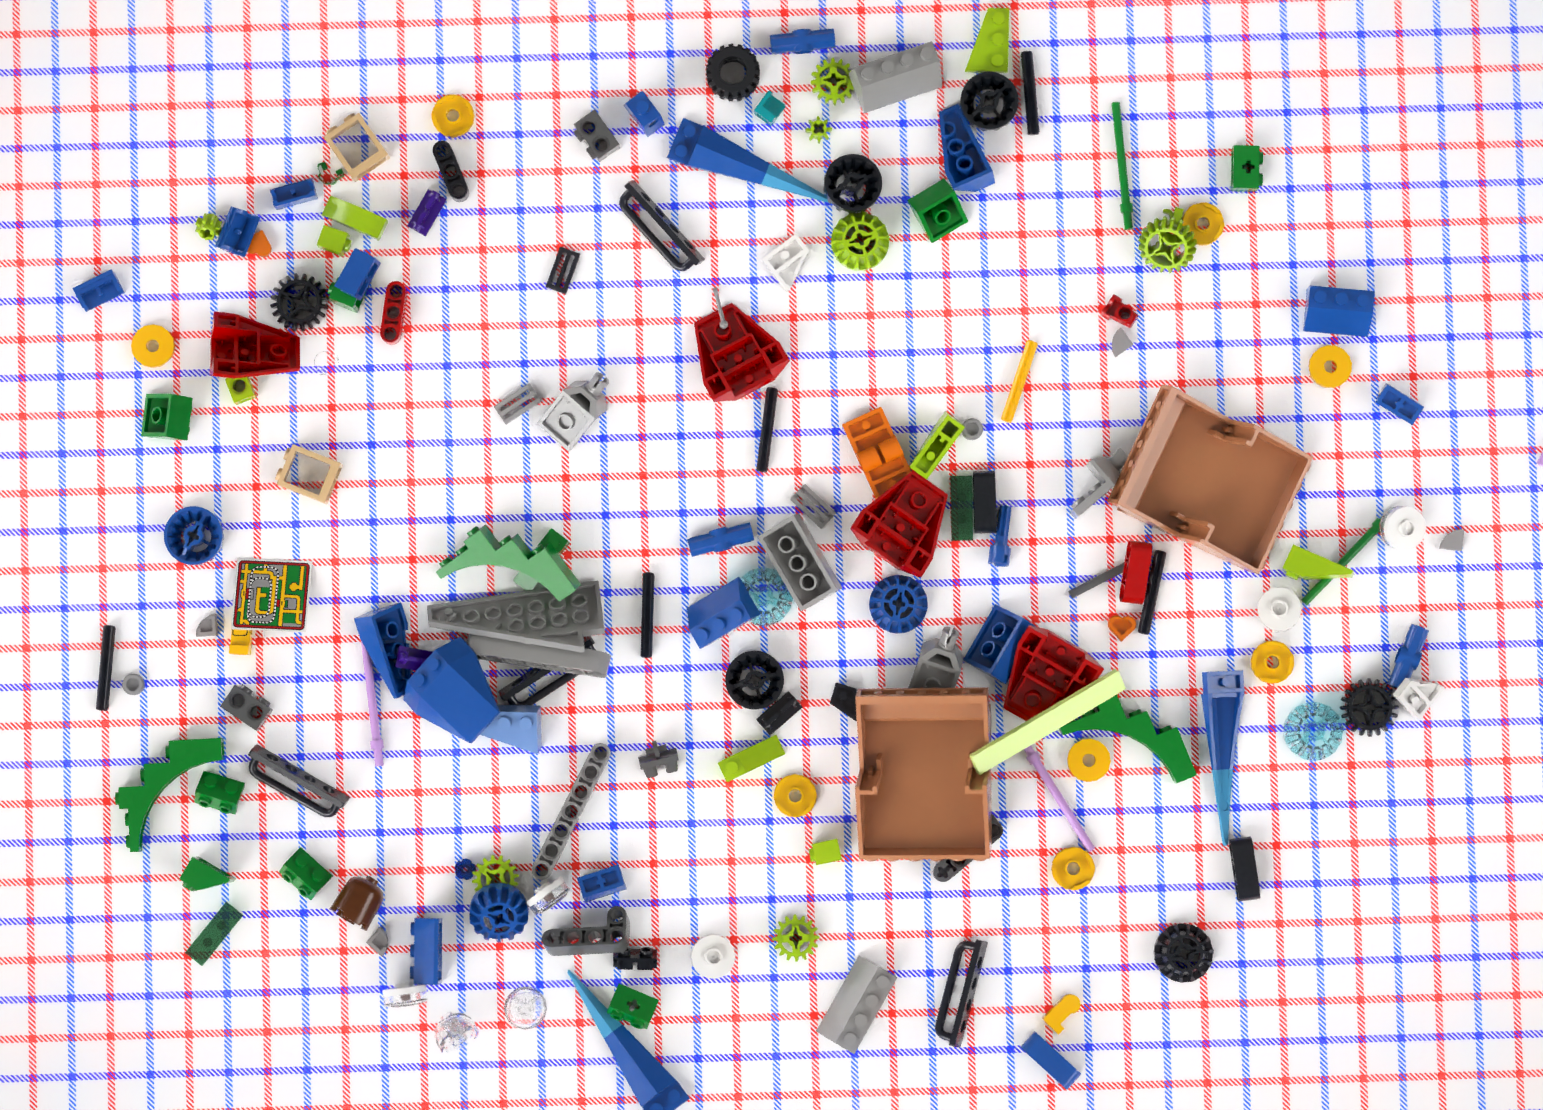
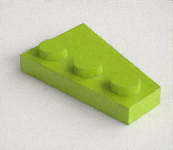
M1010 8L987 9L965 72L1008 73Z

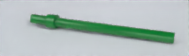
M1113 102L1111 105L1122 201L1120 213L1123 214L1124 230H1132L1131 213H1133V203H1130L1120 102Z
M1390 507L1380 519L1377 518L1371 524L1372 527L1337 564L1345 567L1378 532L1381 533L1384 530L1387 516L1394 509ZM1321 579L1301 601L1308 606L1333 579Z

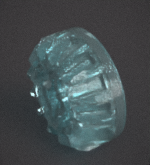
M761 567L750 570L740 578L748 593L754 596L758 610L760 606H774L768 611H759L761 615L752 619L749 623L756 626H771L785 618L790 611L793 598L777 570ZM760 581H767V582H768V584H767L766 587H765V586H762V587H759V588L753 587V585H754L755 583H757V582H760ZM771 584L777 588L779 599L773 597V592L769 589ZM768 592L767 596L770 600L760 602V597L756 593Z
M1309 702L1297 706L1289 713L1284 723L1283 735L1287 747L1294 755L1304 760L1318 761L1326 759L1337 751L1343 740L1344 727L1342 726L1340 716L1330 706L1320 702ZM1311 716L1322 717L1317 722L1307 721V718ZM1304 722L1306 725L1303 728V736L1301 737L1300 728ZM1329 724L1330 736L1326 740L1323 736L1325 735V727ZM1319 726L1318 730L1316 731L1318 736L1312 735L1308 737L1311 733L1310 727L1314 728ZM1320 739L1324 742L1320 746L1308 745L1310 741H1318Z

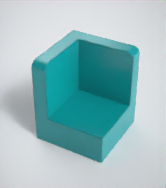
M769 90L754 109V115L771 127L786 106L775 98L773 92Z

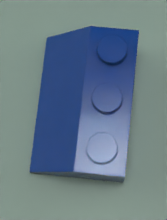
M1310 285L1306 289L1303 332L1368 337L1373 315L1375 291Z
M737 577L687 608L689 631L699 649L714 643L761 615L740 577Z
M995 604L963 661L1006 684L1011 675L1017 644L1027 627L1035 625L1025 618Z
M415 918L414 922H411L410 934L414 935V944L410 945V957H414V966H410V979H414V984H442L443 918Z

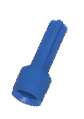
M1001 505L999 507L995 543L989 549L988 564L994 563L998 567H1008L1010 563L1011 548L1007 545L1011 516L1010 506Z

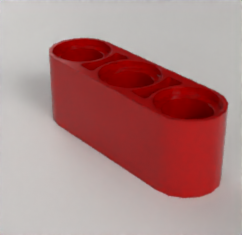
M399 281L390 282L386 288L380 336L388 345L397 344L402 336L407 289ZM401 287L402 294L399 297H393L391 295L393 288ZM390 309H399V315L396 318H390L388 316ZM390 329L396 330V337L392 340H388L385 337L386 332Z
M1129 540L1120 586V602L1143 604L1152 556L1151 543Z

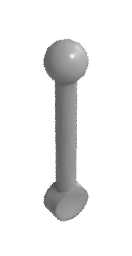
M715 287L713 292L721 320L720 327L725 329L728 327V322L725 321L718 290Z

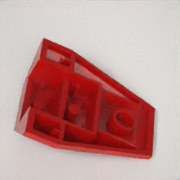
M733 303L722 307L725 321L728 322V327L725 329L720 327L721 320L718 310L694 322L703 384L713 402L739 400L774 381L790 362L780 342Z
M214 311L210 340V376L236 379L300 371V337L238 314Z
M912 470L861 510L850 529L863 546L898 570L921 578L933 560L948 494Z
M1029 625L1017 644L1003 708L1027 721L1097 680L1104 668L1080 647L1048 629Z

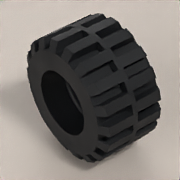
M728 44V47L723 45L720 47V50H715L712 53V57L708 59V64L706 65L708 85L715 95L718 94L723 100L726 98L733 102V99L741 101L743 97H749L750 93L756 90L760 77L759 62L756 60L755 54H752L747 47L744 49L740 44L737 46ZM729 62L740 63L746 70L745 78L735 84L727 83L721 78V68Z

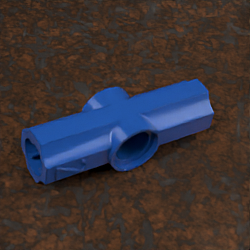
M834 28L811 31V29H798L792 31V33L770 35L771 54L791 52L807 54L813 52V50L836 48Z
M749 522L730 528L722 527L711 530L707 534L689 538L687 541L691 556L695 557L713 551L714 553L733 548V546L754 541V536Z
M1410 625L1405 641L1396 654L1395 666L1387 685L1397 689L1405 678H1411L1413 671L1417 669L1421 660V651L1429 630L1418 625Z

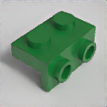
M203 770L195 790L194 802L204 808L210 807L225 814L236 815L245 783Z
M301 847L284 863L279 871L286 882L293 884L298 889V892L309 900H312L333 877Z

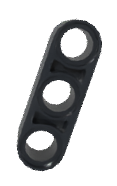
M438 141L434 144L432 151L448 192L454 201L464 202L469 197V189L455 154L448 142ZM439 148H448V154L443 157L437 155ZM455 167L457 171L455 175L447 176L445 174L446 169ZM458 186L465 189L461 196L453 194L454 189Z
M973 471L974 534L996 533L995 471Z
M1251 836L1229 839L1238 902L1260 899V887Z

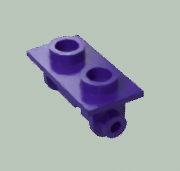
M428 189L407 227L426 237L447 199L440 196L436 191Z
M399 646L395 667L416 671L433 651Z

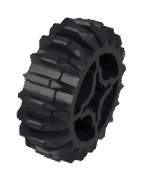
M295 273L293 281L289 276H286L288 283L284 284L280 280L278 283L282 288L274 287L273 289L278 293V296L271 295L270 297L272 300L277 301V303L270 304L271 308L277 309L272 313L273 316L281 315L277 322L281 324L286 320L284 327L288 329L292 324V330L295 332L298 325H300L302 332L305 331L306 324L310 329H313L314 327L311 322L315 321L319 325L321 322L317 317H326L321 310H328L329 308L327 305L322 304L329 301L328 297H322L327 292L326 289L318 290L322 283L319 281L314 284L315 278L313 276L308 281L306 274H303L301 280H299L298 274ZM305 286L297 294L288 293L293 287ZM311 289L315 292L317 298L316 307L308 303ZM284 298L291 302L289 316L283 310ZM301 298H304L302 301L306 304V306L299 305L298 307H295L297 306V304L294 302L293 299L301 300ZM302 311L312 313L304 319H295Z
M1371 678L1366 679V685H1364L1362 679L1358 680L1359 687L1352 683L1350 687L1353 692L1346 689L1344 693L1349 697H1341L1340 699L1346 703V706H1340L1339 709L1346 710L1347 712L1342 714L1341 718H1349L1345 722L1346 726L1354 724L1351 728L1352 732L1360 728V736L1364 735L1365 730H1367L1368 737H1372L1373 730L1379 736L1381 735L1380 728L1384 732L1388 731L1386 723L1391 726L1394 725L1390 717H1398V714L1392 712V709H1399L1398 705H1392V702L1397 701L1395 697L1390 698L1389 696L1394 692L1393 689L1386 692L1387 684L1383 683L1379 687L1380 680L1378 679L1374 681L1373 685ZM1365 690L1366 695H1364L1363 702L1361 704H1353L1356 695ZM1372 690L1383 697L1385 704H1379L1375 701ZM1369 701L1371 706L1379 708L1371 710L1370 714L1367 709L1359 707L1368 705L1367 702ZM1353 711H1359L1364 715L1366 725L1356 719ZM1386 711L1383 719L1376 725H1373L1376 712Z

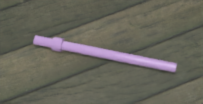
M361 641L372 735L370 745L371 750L374 752L375 767L384 766L382 754L384 744L380 736L372 659Z
M1031 745L1023 749L1028 756L1026 759L1037 770L1087 852L1089 853L1094 850L1095 847L1042 764L1039 753L1035 752Z

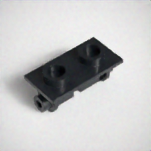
M788 691L756 720L769 735H772L803 707Z
M628 947L624 952L613 953V967H617V970H633V962H637V970L657 968V949L650 947L631 949Z

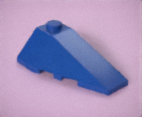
M959 104L940 111L939 120L944 169L953 190L977 192L995 184L993 170L969 123L962 115Z
M400 602L369 611L354 618L359 637L394 699L404 695L407 680L411 677L410 669L395 667L399 646L409 647V643H406L405 633L408 630V622Z

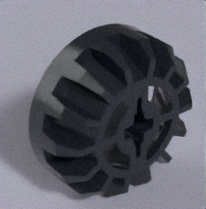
M982 72L973 76L963 87L960 97V107L964 118L972 127L979 128L985 132L987 130L997 131L1005 125L1007 126L1015 116L1019 103L1018 93L1014 84L1006 76L997 72ZM983 90H994V92L986 91L983 94H981V91ZM978 95L980 97L979 105L974 109V98ZM994 98L992 106L990 104L984 106L985 99L989 101ZM1002 98L1003 109L999 114V112L996 109L999 104V99ZM983 113H994L996 117L987 119L981 117Z
M847 154L834 160L828 167L823 179V191L828 197L827 201L836 206V210L840 212L843 210L848 212V214L865 212L875 204L882 190V176L878 167L867 157L858 154ZM844 175L843 183L839 184L836 188L837 180ZM849 182L857 184L856 187L848 186ZM863 186H866L865 194L862 198L858 199L857 194ZM845 194L846 196L853 197L855 201H847L840 196Z
M748 651L740 654L730 663L726 672L725 683L728 694L735 703L750 710H758L770 706L778 699L784 686V674L780 664L771 655L762 651ZM752 666H760L767 671V673L762 674L759 671L753 670ZM749 667L750 672H748L745 679L740 680L742 672ZM754 674L757 678L766 677L758 682V686H754L753 683L743 684L751 680V675ZM770 680L768 689L763 694H760L759 689L762 688L764 682ZM748 687L750 690H756L757 696L748 695L742 688Z
M1186 923L1174 924L1163 930L1156 939L1153 950L1154 961L1159 971L1170 980L1180 983L1193 982L1203 977L1212 965L1214 954L1211 940L1199 927ZM1182 938L1191 939L1197 945L1191 946L1189 944L1183 943ZM1179 940L1180 944L1176 945L1173 952L1170 953L1173 943ZM1182 947L1185 950H1194L1186 954V959L1182 956H1175L1182 952ZM1200 953L1198 962L1191 967L1190 962L1195 954ZM1177 960L1178 962L1186 963L1187 969L1177 967L1172 961Z

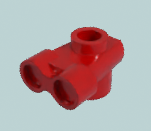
M1114 294L1101 311L1100 316L1108 321L1112 319L1131 328L1139 315L1133 311L1131 306L1122 303L1123 299ZM1125 314L1129 315V318L1127 319L1121 318Z

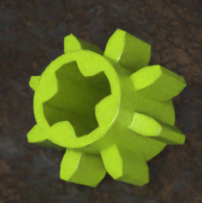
M817 116V120L814 122L808 120L811 128H806L805 132L811 133L809 141L816 139L818 144H820L823 138L829 140L826 132H831L832 128L826 126L828 119L823 122ZM815 126H816L817 128H819V127L822 126V127H823V129H822V132H823V133H820V132H818L817 134L814 133V132H815Z
M204 213L203 218L198 217L195 223L197 226L195 232H198L199 236L205 240H213L214 236H219L222 230V221H219V218L214 214Z

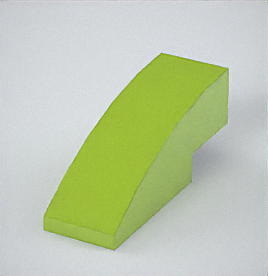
M330 196L321 214L380 241L388 224L387 219L334 196Z

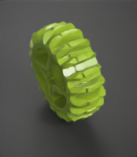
M1166 216L1162 218V221L1158 218L1154 219V223L1149 221L1146 226L1147 228H1143L1142 235L1139 236L1138 241L1140 244L1138 249L1142 251L1140 256L1141 258H1146V265L1152 263L1153 270L1156 267H1160L1161 273L1164 269H1167L1170 274L1173 268H1175L1179 272L1181 266L1185 268L1188 266V261L1191 262L1194 257L1193 254L1196 253L1197 248L1195 246L1197 240L1193 239L1195 236L1194 231L1188 232L1190 226H1182L1183 220H1180L1178 223L1175 222L1174 216L1171 218V221H1168ZM1158 234L1159 241L1155 245H1151V238ZM1181 244H1184V251L1181 254L1177 255L1176 248H1179Z

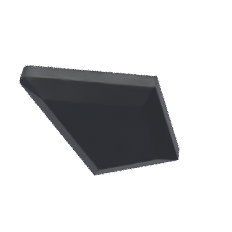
M835 683L830 704L854 721H857L855 698L857 688Z

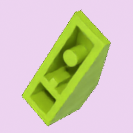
M945 411L929 433L909 467L925 479H928L965 428L963 423Z
M1294 544L1283 565L1286 576L1296 581L1298 578L1312 580L1353 578L1354 576L1353 570Z
M774 735L718 762V765L726 782H729L785 755V752L777 735Z

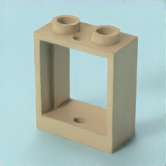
M354 113L350 114L343 120V124L338 127L336 125L326 131L327 135L324 136V139L354 182L390 159L360 113L356 115ZM357 123H360L378 149V152L352 169L332 140Z
M292 444V447L287 448L283 459L286 461L283 468H279L275 480H278L277 485L327 505L343 464ZM297 452L331 465L319 495L285 482Z

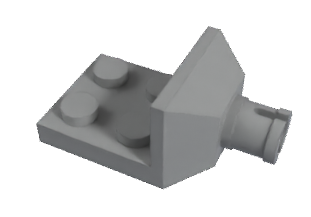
M596 372L590 381H575L563 389L536 423L568 452L574 448L593 422L608 410L605 395L602 391L608 386L609 380L606 377L602 381L601 379L604 375L600 372Z
M1121 448L1108 458L1106 456L1093 458L1086 464V467L1099 482L1088 491L1089 496L1086 499L1082 496L1071 506L1073 510L1070 514L1074 519H1077L1115 486L1120 473L1119 470L1124 466L1128 458Z
M944 627L940 639L935 638L922 643L919 659L908 688H955L964 658L959 647L955 644L960 634L956 629L953 628L949 637L951 627Z

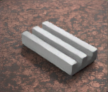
M529 383L495 405L494 408L505 425H507L542 401ZM530 390L529 394L501 411L500 408ZM530 398H535L534 401H532L531 403H529L528 405H526L510 417H505L507 413H509L519 405L523 404Z
M806 484L790 498L820 529L836 514ZM806 491L830 514L826 516L803 492ZM799 496L824 519L822 523L797 500Z

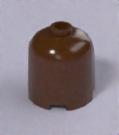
M368 875L366 878L359 876L350 878L329 910L334 912L338 910L336 915L353 925L357 924L360 926L362 924L361 929L367 931L384 899L382 890L376 886L378 881Z

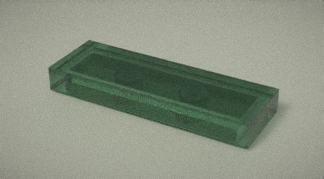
M950 476L951 541H973L972 476Z
M226 901L185 953L199 965L203 966L244 914Z

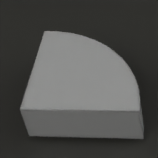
M1121 327L1116 331L1112 339V352L1115 358L1134 345Z
M1464 529L1455 530L1447 534L1441 541L1439 549L1462 551Z
M211 614L201 621L196 629V637L218 636L217 614Z
M382 926L366 942L381 957L384 956L388 947V937Z

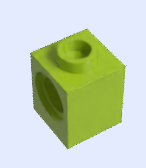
M323 225L317 246L320 249L344 256V253L349 251L352 240H350L348 233Z
M249 377L225 379L234 404L239 405L257 398ZM238 381L245 382V389L241 392L235 390V384Z
M838 839L814 843L812 848L808 849L811 862L815 861L816 865L842 860Z

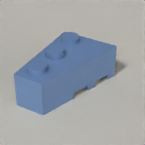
M497 705L500 713L480 735L538 754L542 748L541 705Z

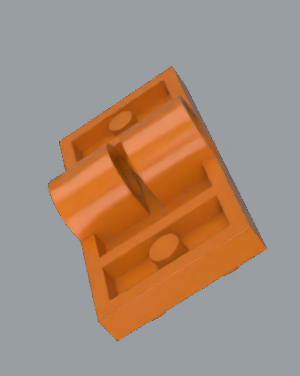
M882 407L842 424L876 499L911 472L902 448L890 427Z

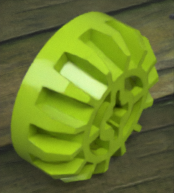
M864 211L849 213L844 218H841L833 229L831 237L832 252L837 261L850 270L866 271L876 267L883 261L889 248V235L885 224L877 216ZM858 225L868 226L872 232L867 233L865 230H859ZM854 226L856 231L852 234L851 239L845 240L848 230ZM858 236H860L861 239H866L864 240V243L861 246L859 243H855L857 241ZM875 242L874 247L869 252H866L869 244ZM850 249H854L858 252H863V254H856L852 252Z

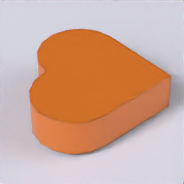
M261 230L253 235L247 253H257L260 257L269 256L272 252V247L265 233Z
M1115 615L1107 623L1109 630L1120 642L1136 628V621L1131 616L1122 618Z

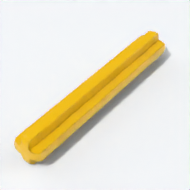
M1027 340L1001 416V420L1011 423L1013 421L1038 345L1035 341Z

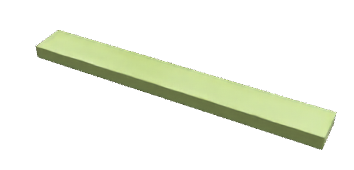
M1116 669L1110 671L971 753L969 756L976 772L979 775L985 773L1125 690L1126 688L1119 671Z

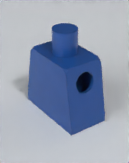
M643 91L623 105L647 137L665 125L661 114Z

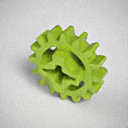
M831 58V63L823 60L822 67L818 64L816 65L818 72H812L811 76L816 78L810 81V85L816 86L812 89V92L819 93L818 100L825 98V104H828L829 100H832L834 106L837 100H840L843 104L845 103L844 97L846 96L850 99L852 97L850 91H855L848 75L850 64L842 65L843 59H840L838 63H835L834 58ZM829 69V73L826 76H822L820 78L822 73ZM837 69L842 70L846 75H841ZM832 77H835L836 81H838L836 86H832L830 82ZM846 86H847V88L845 89L844 92H842L841 94H838V91H839L842 87H846ZM822 88H826L830 91V94L825 93Z
M491 855V861L483 858V865L476 864L479 871L472 872V874L477 876V879L472 880V883L478 884L474 889L475 891L484 887L481 881L482 874L486 876V885L492 884L490 874L496 875L497 873L500 874L499 879L502 883L512 886L519 885L518 882L514 881L515 878L519 877V874H514L513 872L517 867H510L511 860L508 859L504 862L502 855H500L498 860H496L494 855ZM491 864H500L497 870H491L487 867ZM507 870L510 874V883L505 880Z
M796 914L793 915V920L786 916L784 924L780 921L778 922L780 929L773 930L778 934L772 938L773 941H778L774 948L781 949L780 956L787 954L788 961L791 959V956L794 957L795 962H798L800 956L806 960V953L813 955L814 953L811 948L818 947L814 943V940L819 939L818 935H814V932L818 929L817 927L811 928L810 925L813 921L810 920L806 923L805 916H802L800 920L797 919ZM791 924V931L788 934L781 935L785 927ZM799 924L804 925L810 934H804L799 929ZM795 927L798 935L802 936V940H798L797 949L793 940L789 939L790 936H793ZM804 942H810L809 946L800 952V946ZM782 943H789L792 946V952L786 950Z

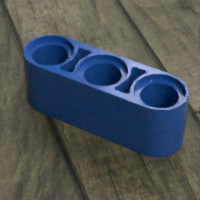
M1035 1031L1020 1047L1066 1090L1081 1075L1073 1065Z

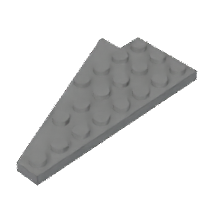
M598 580L581 583L576 591L560 602L547 588L427 605L428 624L431 628L522 642L527 645L534 644L585 652L583 637L605 634Z

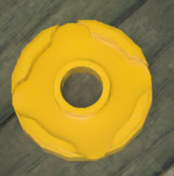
M450 94L443 96L435 103L431 117L433 125L439 133L446 137L456 138L463 136L471 129L475 115L473 107L467 99ZM452 110L459 113V118L456 121H449L447 119V114Z
M1202 202L1192 205L1182 217V226L1189 225L1190 230L1188 232L1194 231L1195 236L1193 239L1197 240L1196 245H1209L1222 235L1224 219L1221 211L1213 204ZM1200 218L1206 219L1209 223L1208 228L1205 230L1200 229L1197 226V220Z
M153 324L146 325L135 333L131 349L132 354L139 363L146 367L156 368L165 365L173 357L175 343L168 330ZM153 340L159 343L158 350L155 352L148 351V343Z
M1323 346L1315 351L1309 360L1310 377L1317 385L1323 388L1341 386L1348 380L1352 372V362L1349 355L1338 346ZM1325 362H1334L1336 365L1335 371L1332 373L1327 372L1324 368Z
M1266 641L1258 645L1250 659L1254 675L1260 681L1268 684L1280 683L1286 680L1294 668L1292 652L1284 643L1278 641ZM1270 656H1274L1278 660V666L1274 669L1269 668L1267 665V659Z
M1094 739L1080 740L1068 752V768L1071 774L1078 780L1085 782L1097 781L1104 777L1109 770L1111 763L1110 753L1100 741ZM1086 754H1091L1095 758V763L1091 767L1085 766L1083 763V757Z
M792 774L785 776L774 789L776 807L781 813L789 817L806 815L813 809L816 803L817 793L815 786L810 779L803 775ZM794 789L799 790L802 795L801 799L798 802H792L789 799L790 791Z
M1069 847L1056 854L1052 861L1051 871L1058 885L1068 890H1078L1091 882L1095 872V865L1088 852L1081 848ZM1071 862H1075L1079 866V872L1076 875H1071L1067 871V866Z

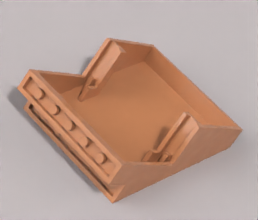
M1162 384L1107 502L1118 507V511L1247 572L1260 574V571L1265 566L1269 552L1274 547L1275 539L1284 525L1287 513L1293 506V500L1301 489L1302 481L1311 467L1313 457L1256 424L1232 420L1179 389Z
M988 687L858 689L855 698L860 770L855 784L859 859H865L869 862L878 859H886L891 862L898 861L899 859H908L909 861H919L921 859H930L931 861H941L943 859H952L953 861H963L964 859L984 861L990 859L992 851L991 769L979 775L969 756L991 742V704H989Z

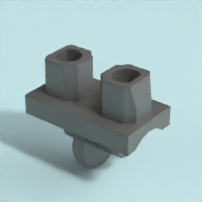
M656 740L652 741L653 748L645 749V756L638 757L640 769L644 771L647 778L658 775L656 766L665 765L666 773L678 771L677 761H679L677 749L667 750L666 744L658 746Z

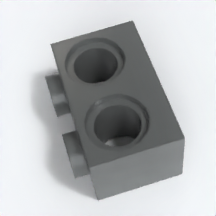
M595 109L574 123L576 130L573 133L580 142L584 140L588 146L586 151L592 160L596 158L601 162L620 148V144ZM586 124H593L595 126V130L592 133L584 132L583 128ZM599 141H604L608 145L605 150L599 151L595 148L596 144Z
M243 684L240 687L234 685L220 707L254 730L259 731L273 711L269 707L271 703L261 696L258 699L252 696L251 693L253 691ZM238 694L244 697V703L241 706L234 704V697ZM259 706L262 709V715L255 719L252 716V709Z

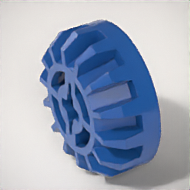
M197 506L182 508L175 512L166 523L164 529L165 546L168 552L179 562L187 565H203L208 561H212L217 553L221 551L224 540L223 526L216 515L205 508ZM196 522L194 526H190L186 530L184 529L188 524ZM206 526L211 533L210 542L205 540L206 534L204 530ZM182 532H184V534H183L184 540H185L184 545L182 544V541H181V534H182ZM197 532L199 539L192 541L190 534ZM203 543L208 545L202 551L193 552L195 547L201 546Z
M893 575L882 579L874 587L869 599V610L874 622L883 630L895 634L907 633L915 629L923 621L928 609L927 595L921 584L913 578L904 575ZM897 589V593L890 600L884 599L888 592ZM905 590L912 595L914 604H908V599L904 595ZM901 593V603H904L905 606H901L896 615V605H893L892 602H896ZM884 603H889V609L893 612L892 617L885 611ZM908 607L913 608L912 612L907 617L900 618V615L904 613Z
M506 883L486 885L475 893L470 902V924L474 926L475 933L482 934L487 941L490 938L496 939L497 943H501L502 939L506 938L509 941L513 940L516 934L523 932L525 924L528 923L527 900L523 893L512 885ZM484 917L489 918V922L492 925L491 929L484 923ZM510 927L504 931H495L496 928Z

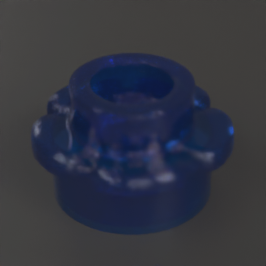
M462 859V861H458L455 865V874L459 879L470 880L473 878L472 872L476 871V866L470 859Z

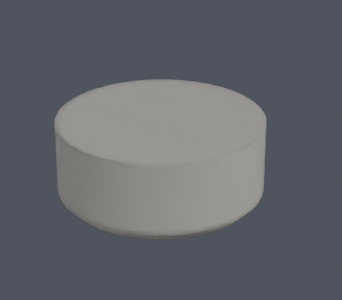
M970 418L963 423L965 428L961 433L967 440H976L982 435L983 426L979 420Z
M129 674L123 679L122 687L129 695H139L145 688V681L138 674Z

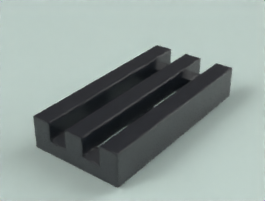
M560 247L546 288L566 295L581 254ZM566 253L567 255L556 285H552L562 254ZM572 255L574 259L564 287L561 288L560 285Z

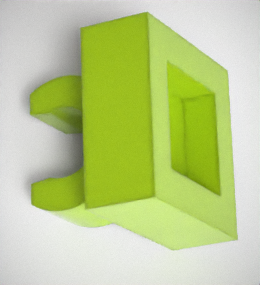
M1175 207L1174 212L1170 209H1164L1163 213L1169 215L1170 219L1168 221H1171V218L1174 216L1175 222L1178 223L1182 219L1184 209Z

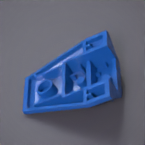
M458 637L435 649L407 680L403 700L414 713L470 744L477 739L500 713L476 653L462 637Z

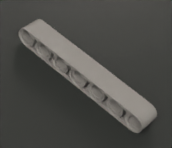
M468 634L467 644L475 651L479 660L605 678L611 659L610 654L591 649H585V652H576L534 644L527 645L522 642Z
M595 744L580 770L532 866V874L536 879L544 880L552 874L610 759L611 750L606 744ZM598 747H604L607 750L605 758H596L595 750ZM589 766H594L597 770V775L593 779H589L585 775V770ZM578 786L586 787L587 795L584 798L576 796L575 790ZM569 805H574L577 808V815L573 818L568 817L565 812ZM565 825L568 830L567 835L564 837L557 836V826ZM550 844H554L558 848V852L554 857H550L546 853V847ZM539 864L547 866L548 872L545 876L537 874L536 867Z

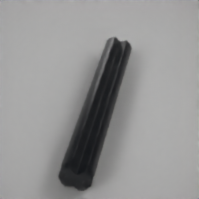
M1023 51L1021 52L1027 131L1028 135L1033 136L1038 135L1040 132L1033 52Z
M767 387L756 467L758 472L763 473L768 471L778 389L773 387Z
M1156 550L1154 552L1138 627V633L1148 635L1150 633L1166 559L1165 551Z
M652 572L643 573L640 652L642 658L652 657L655 578Z
M112 625L103 626L96 710L107 711L109 707L116 630L115 626Z

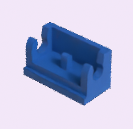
M313 178L270 189L273 198L272 202L276 210L318 199Z
M231 206L215 246L230 254L245 257L260 217Z
M354 248L334 286L361 301L381 262L375 257Z
M112 269L72 288L85 312L125 293Z
M1388 383L1384 385L1382 392L1377 396L1375 402L1411 425L1414 424L1424 408L1422 404Z
M619 864L577 878L585 902L627 890Z

